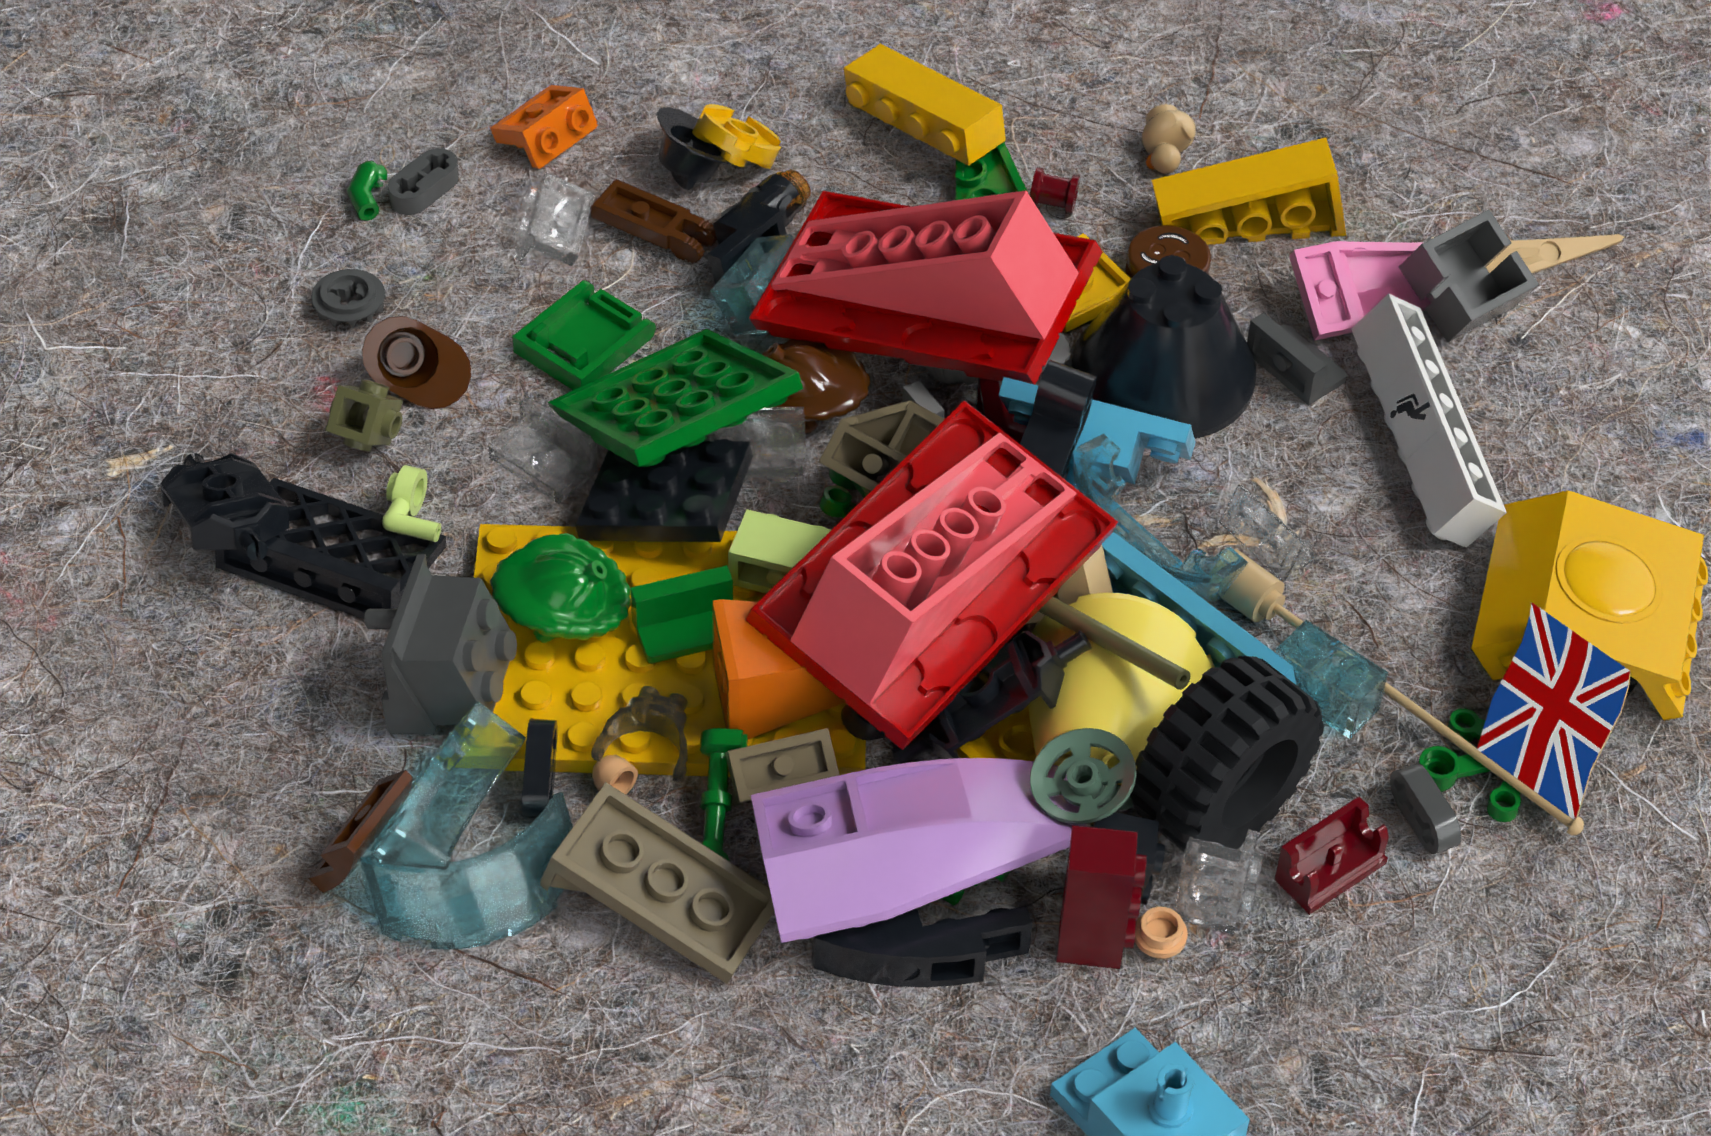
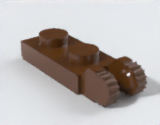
M618 179L614 180L591 205V218L666 250L669 248L677 258L687 260L688 263H697L704 256L703 253L705 251L702 245L712 246L717 241L714 226L708 220L705 221L704 218L690 213V210Z

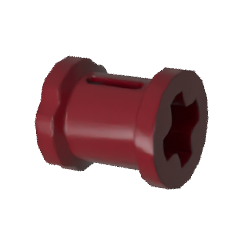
M1037 167L1031 185L1030 197L1036 206L1038 204L1060 207L1065 210L1066 214L1072 215L1077 200L1080 176L1074 174L1071 178L1050 175L1044 172V168Z

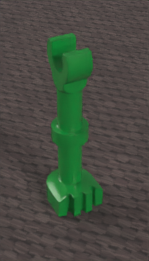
M713 728L701 732L699 750L702 754L709 757L707 791L702 792L700 808L705 811L702 844L730 862L728 855L723 851L726 812L731 810L732 795L727 792L729 769L725 752L747 747L748 734H743V730Z

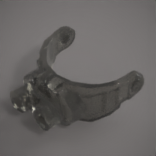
M643 686L637 697L631 698L626 707L620 708L607 720L603 731L597 737L592 747V758L600 762L608 746L624 734L637 731L655 732L668 738L677 747L680 755L673 771V781L682 782L686 776V762L688 761L687 739L684 735V726L687 721L684 711L688 704L687 699L678 693H672L669 697L661 696L655 688Z

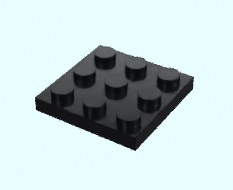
M728 439L703 441L695 446L681 447L666 454L662 462L647 467H638L608 450L576 522L578 539L586 541L721 542L753 458L750 441H731Z

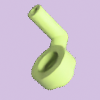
M404 465L399 473L394 472L390 476L386 498L388 501H392L383 516L382 525L391 532L437 542L441 533V523L412 517L418 514L427 490V472L425 469Z

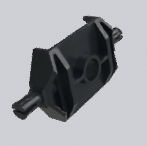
M194 453L195 459L189 454L184 459L183 465L174 466L160 483L163 506L166 507L171 503L190 529L192 548L194 550L244 549L247 556L255 561L257 560L256 554L259 559H263L266 556L268 547L265 541L290 528L287 505L254 462L233 453L214 461L205 462L200 454Z
M1027 630L1009 640L998 651L997 655L956 694L954 700L903 750L899 747L892 749L898 764L913 762L927 752H934L943 759L961 758L957 752L959 747L969 741L978 739L986 730L1011 714L1024 710L1036 698L1041 696L1050 709L1054 708L1065 675L1063 669L1067 667L1068 662L1087 650L1092 649L1088 638L1081 630H1078L1077 633L1055 646L1051 640L1046 643Z

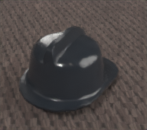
M663 107L657 111V120L664 132L659 151V161L666 169L671 171L673 179L683 189L690 190L696 182H707L721 164H729L721 156L723 149L715 144L706 143L693 135L692 131L698 121L697 118L671 107Z

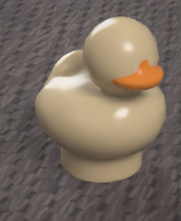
M1162 104L1148 112L1145 119L1146 125L1142 132V144L1150 154L1146 158V166L1167 174L1174 172L1181 162L1180 153L1194 142L1196 125L1187 113L1179 111L1173 105Z

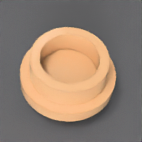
M1154 907L1146 911L1137 920L1135 943L1148 956L1165 959L1179 954L1184 949L1188 936L1187 927L1181 916L1173 909Z

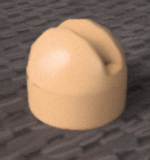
M606 755L599 759L593 766L592 779L598 791L607 782L625 795L633 788L638 777L637 769L626 759L618 755Z

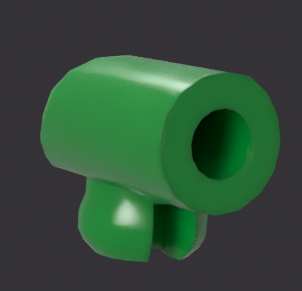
M371 160L358 165L347 188V195L359 218L364 221L372 220L379 214V206L371 191L372 188H381L383 182L380 179L387 180L388 177L386 168Z

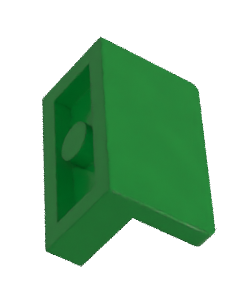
M727 565L631 587L632 622L648 663H657L713 649L712 601L721 599L733 600V578Z

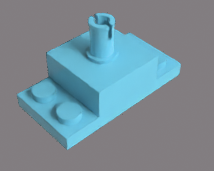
M1003 377L999 397L1008 413L1014 414L1013 421L1027 426L1033 412L1038 385ZM1092 400L1086 423L1068 466L1069 471L1066 481L1089 499L1091 498L1097 475L1135 484L1145 448L1151 450V457L1161 461L1178 463L1179 457L1191 460L1196 443L1190 424Z
M1136 1028L1051 1083L1050 1096L1087 1136H1246L1250 1121L1247 1115L1176 1041L1158 1052Z

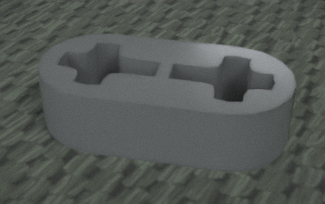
M430 149L400 170L388 182L390 207L402 215L418 214L447 193L459 180L456 155L447 149Z
M1418 763L1393 771L1390 776V785L1394 800L1424 848L1429 853L1436 854L1459 846L1461 830L1458 819L1425 767Z

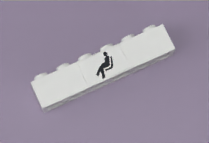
M1388 293L1351 328L1359 347L1357 353L1367 367L1372 380L1370 382L1371 388L1379 397L1385 412L1384 420L1394 434L1399 447L1397 450L1398 455L1408 469L1413 482L1411 487L1422 504L1427 517L1426 525L1428 529L1440 540H1449L1467 548L1507 512L1421 308Z

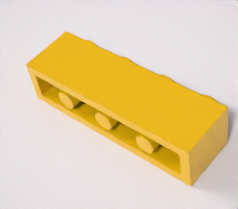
M883 44L877 45L843 67L846 82L845 92L851 105L968 166L1006 141L1002 104Z

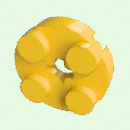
M708 104L704 107L692 131L695 137L723 149L721 153L722 158L733 165L744 167L747 161L760 167L771 169L782 147L779 146L781 140L773 131L749 116L745 122L732 118L735 110L716 104Z

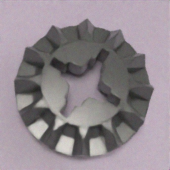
M358 269L338 270L324 276L316 283L311 295L312 307L316 309L319 320L330 319L334 328L343 322H348L353 329L357 321L363 320L371 323L374 313L383 312L384 299L386 298L382 282L375 275ZM356 292L357 300H351L345 305L341 304V301H347Z

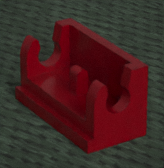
M1360 796L1281 846L1274 880L1309 915L1387 863L1388 857L1384 855L1389 838L1387 827L1385 824H1382L1373 832L1370 830L1367 824L1369 805Z

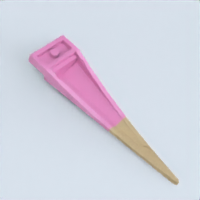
M1615 234L1511 240V244L1486 268L1490 273L1511 253L1517 251L1533 274L1617 245L1623 240L1624 236ZM1335 241L1293 250L1289 258L1314 341L1353 333L1351 328L1388 293L1421 308V311L1426 310L1425 308L1431 302L1428 298L1419 300L1399 269V266L1424 242Z

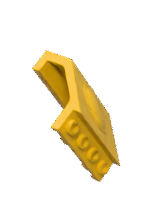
M1569 490L1504 504L1507 513L1498 520L1471 647L1492 680L1503 678L1517 652L1525 633L1532 602L1630 670V677L1640 683L1663 720L1683 717L1685 699L1691 692L1689 676L1691 660L1697 654L1695 639L1697 622L1701 621L1703 616L1701 604L1703 585H1706L1708 582L1707 566L1701 557L1704 534Z

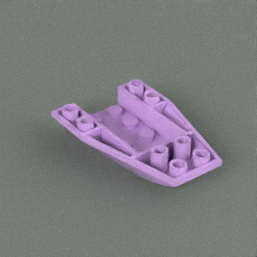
M955 758L909 762L852 772L751 795L781 943L798 939H809L816 935L852 927H863L870 923L888 920L1069 848L1072 825L1085 827L1087 825L1058 821L1047 815L1038 806L1030 786V773L1034 762L1026 760ZM1053 765L1047 777L1054 778V774L1059 766ZM1062 794L1049 797L1059 808L1078 813L1080 806L1070 804L1064 799Z

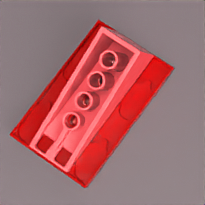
M1026 190L912 207L822 191L749 319L757 330L767 331L769 335L774 337L825 343L830 349L903 358L909 364L964 371L968 377L1003 381V377L1035 385L1043 371L1042 367H1045L1060 337L1059 333H1062L1077 304L1076 300H1079L1093 272V267L1096 266L1103 251L1096 240L1053 233Z
M964 400L751 608L745 621L762 635L768 636V640L801 667L804 666L808 673L840 699L843 698L848 706L880 732L883 731L887 738L903 750L954 700L956 694L997 655L998 651L1100 548L1102 543L1113 533L1118 521Z

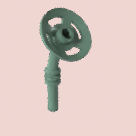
M1083 728L1066 732L1050 741L1040 751L1033 763L1030 773V786L1034 799L1047 815L1058 821L1069 824H1087L1104 819L1118 809L1127 810L1134 808L1130 794L1136 781L1135 760L1129 747L1119 737L1110 732L1094 728ZM1091 747H1098L1111 752L1120 762L1109 769L1101 760L1090 757ZM1071 751L1073 755L1059 765L1054 778L1047 777L1053 764L1062 755ZM1062 794L1067 802L1080 806L1078 813L1059 808L1049 797Z

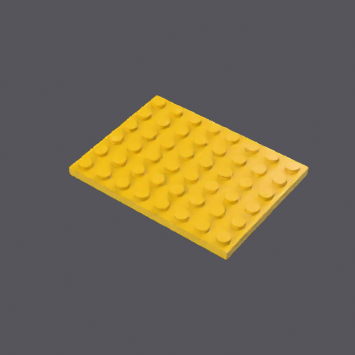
M480 524L474 578H481L492 596L493 589L490 580L501 560L507 558L515 550L523 548L532 540L546 535L567 533L578 538L576 527ZM725 531L721 542H588L594 547L600 548L608 558L613 559L617 563L618 569L625 573L626 582L629 586L635 587L728 566V552L737 531ZM733 585V600L758 602L766 595V593ZM631 606L628 608L627 618L620 621V625L614 631H608L603 636L590 637L588 640L560 637L547 643L537 640L533 630L515 623L510 616L500 610L510 630L515 633L517 652L515 658L509 662L503 680V694L501 699L495 704L490 722L457 724L453 754L455 770L524 771L529 720L547 719L557 720L558 726L555 772L592 773L593 766L599 759L606 755H618L626 759L637 769L638 774L708 776L709 757L702 754L699 750L701 732L713 728L726 729L713 667V649L657 663H648L632 622ZM846 703L748 739V746L828 728L839 775L865 770L866 740L853 736L842 723L841 710Z

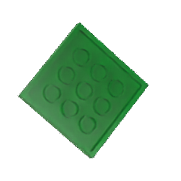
M704 329L549 401L548 405L554 420L634 465L647 467L662 462L666 454L674 450L702 443L707 438L706 435L718 429L742 424L747 420L748 415L762 408H772L785 403L788 396L802 390L803 386L798 371L709 329Z

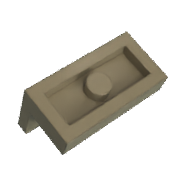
M828 728L725 752L734 790L732 806L752 802L751 795L839 776Z

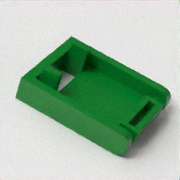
M583 280L512 336L513 352L568 388L575 390L611 373L652 339L656 331V325L647 318L642 320L640 312L603 289H599L594 293V285ZM549 348L552 349L553 351H555V352L558 353L559 355H561V356H563L564 358H566L567 360H569L570 363L566 362L565 360H563L562 358H560L559 356L555 355L554 353H552L551 351H549V350H547V349H549Z

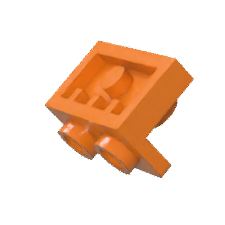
M550 85L493 125L490 130L496 143L524 148L531 166L541 169L596 129L598 123L584 88Z

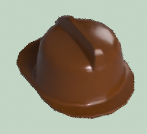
M405 316L388 317L375 324L365 337L362 347V359L368 375L375 382L388 386L389 391L416 405L435 409L445 408L457 402L467 391L472 375L470 360L464 349L448 336L420 321Z

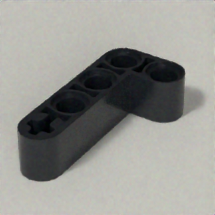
M1049 360L1041 377L1033 412L1020 445L1064 478L1091 408L1097 376Z

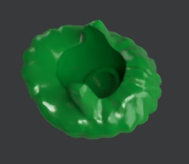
M567 533L546 535L532 540L521 549L515 550L498 563L496 572L490 580L493 589L492 598L496 600L500 610L510 616L515 623L533 630L536 639L542 643H547L560 637L588 640L590 637L603 636L608 631H614L620 625V621L627 618L628 608L631 606V587L626 582L625 573L618 569L617 563L613 559L608 558L600 548L594 547L588 541L578 539L574 535Z

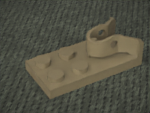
M605 782L552 855L540 881L541 886L546 891L550 887L586 892L593 899L614 910L726 984H728L775 913L768 886L607 782Z

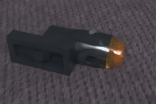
M789 169L785 172L780 171L768 176L756 187L751 188L741 198V201L723 211L721 218L713 223L718 246L707 255L718 291L731 295L790 247L785 227L792 221L794 215L806 206L807 199L811 195L808 182L799 172Z

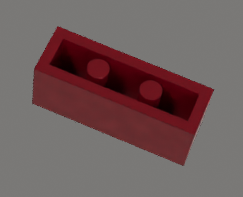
M1072 825L1059 924L1057 963L1120 969L1123 948L1134 949L1136 919L1139 918L1141 888L1144 887L1147 855L1136 854L1138 832Z

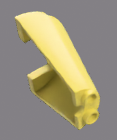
M1096 593L1080 596L1077 602L1069 605L1190 672V681L1185 688L1178 690L1089 640L1092 649L1087 650L1068 662L1067 667L1063 669L1065 675L1056 706L1050 709L1041 696L1028 705L1035 755L1037 757L1050 741L1066 732L1076 729L1094 728L1110 732L1119 737L1129 747L1136 762L1139 752L1144 750L1148 743L1146 739L1154 727L1157 728L1163 720L1165 711L1171 704L1175 705L1183 696L1182 692L1191 683L1196 684L1202 679L1203 673L1214 667L1210 654L1206 655L1195 639L1197 633L1178 615L1153 601L1122 593ZM1046 615L1031 631L1032 634L1046 643L1051 640L1055 646L1076 633ZM1091 747L1090 757L1101 760L1109 769L1120 762L1111 752L1102 748ZM1072 752L1065 753L1054 764L1059 766L1064 760L1073 755Z

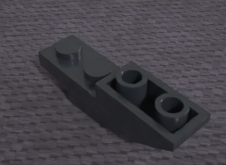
M1027 906L1013 909L996 908L982 915L962 919L946 918L932 925L923 926L918 910L914 909L888 920L870 923L863 927H852L812 937V962L815 969L839 977L895 987H940L981 982L984 980L985 962L1029 953L1032 920Z

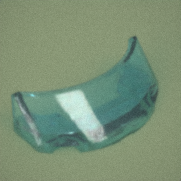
M1105 434L1078 446L1074 450L1073 455L1074 486L1118 521L1113 532L1205 601H1217L1222 598L1248 562L1231 547L1225 548L1214 556H1205L1206 552L1197 548L1190 552L1184 562H1182L1114 501L1126 485V482L1120 475L1115 476L1113 461L1117 460L1121 449Z
M477 701L451 730L435 755L416 777L408 797L374 841L370 857L379 864L447 870L452 861L453 850L463 831L497 779L522 747L526 739L525 736Z
M563 793L553 794L543 812L520 834L505 844L476 857L432 865L402 864L375 858L371 855L360 858L365 895L382 935L397 941L404 936L431 941L432 949H467L485 946L492 941L517 935L546 917L558 906L557 898L565 890L550 887L546 891L540 884L552 855L573 828Z

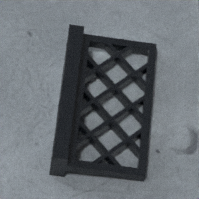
M273 478L269 483L282 499L297 504L296 506L288 507L289 521L303 519L306 527L283 531L265 541L268 552L263 559H259L256 554L257 560H251L244 549L215 550L216 568L364 619L365 612L368 609H398L417 554H426L427 567L429 569L446 548V536L440 534L438 541L433 542L388 531L382 525L384 516L382 514ZM326 514L339 518L338 521L317 525L313 517ZM373 529L382 532L383 535L359 540L356 532ZM346 534L349 542L326 546L322 538ZM313 540L316 548L310 549L295 543ZM417 544L426 548L423 551L403 554L399 546ZM390 549L393 557L369 561L366 553ZM356 555L359 563L353 564L339 558ZM400 570L402 577L397 579L382 573Z

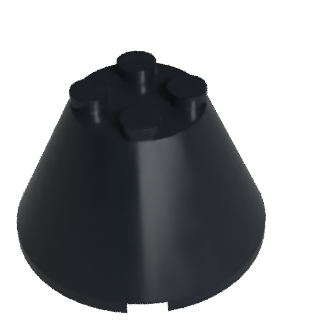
M1174 255L1161 258L1159 263L1152 264L1138 271L1082 332L1077 340L1072 356V368L1097 376L1092 400L1190 424L1195 439L1216 433L1240 417L1252 399L1256 383L1254 357L1222 294L1221 284L1203 270L1187 264L1183 258Z

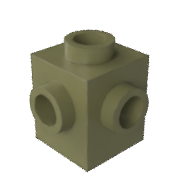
M361 379L360 386L338 385L335 397L331 403L330 415L325 431L345 437L343 444L370 452L373 445H390L391 440L397 436L402 425L403 416L400 409L403 400L387 395L388 386Z

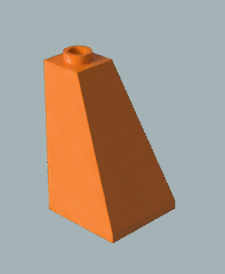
M713 600V667L726 729L743 730V734H748V739L846 702L808 673L804 666L801 667L768 640V636L762 635L745 621L751 608L757 603L756 601Z

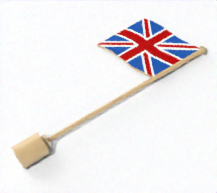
M1238 549L1229 551L1215 565L1207 582L1208 589L1250 620L1259 622L1264 618L1270 620L1276 615L1280 616L1567 826V833L1569 835H1578L1583 831L1584 822L1578 815L1592 769L1622 713L1629 689L1630 670L1531 602L1530 616L1522 642L1492 698L1478 747L1476 748L1283 607L1285 602V596L1283 595L1284 583Z

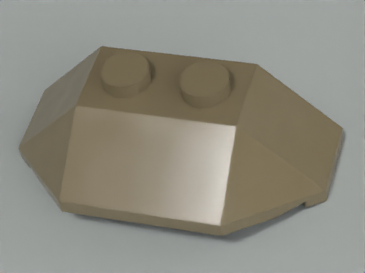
M911 400L843 418L839 422L818 462L872 491L944 418Z

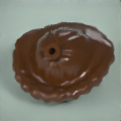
M790 339L785 344L775 343L762 353V355L798 371L803 389L788 396L787 401L779 406L762 408L756 412L764 418L791 423L803 435H807L817 428L816 421H829L833 417H842L847 415L848 412L856 410L860 406L861 401L868 395L870 376L866 373L863 363L857 359L856 354L852 351L830 349L825 343Z

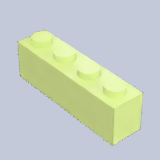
M747 509L728 552V568L733 578V585L767 594L831 529Z

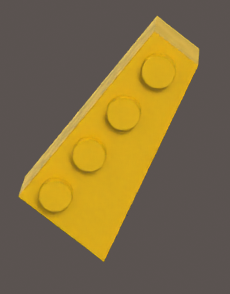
M1326 137L1152 180L1161 225L1186 228L1199 235L1207 245L1224 244L1228 237H1243L1248 242L1265 241L1266 235L1290 233L1292 239L1310 238L1311 232L1329 231L1331 237L1347 236L1338 174Z

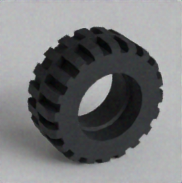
M1238 656V658H1229L1222 661L1220 667H1212L1203 673L1202 679L1196 684L1191 683L1182 692L1183 696L1175 705L1171 704L1163 714L1164 718L1158 727L1152 729L1146 739L1148 743L1145 749L1139 752L1135 762L1137 766L1136 781L1130 796L1137 814L1145 819L1159 821L1158 831L1185 854L1194 859L1216 860L1222 858L1226 852L1232 853L1236 851L1245 840H1251L1261 831V827L1278 814L1279 808L1286 799H1290L1297 789L1296 785L1307 774L1311 767L1310 761L1312 756L1317 754L1321 744L1319 737L1323 734L1324 724L1318 703L1265 660L1258 657Z

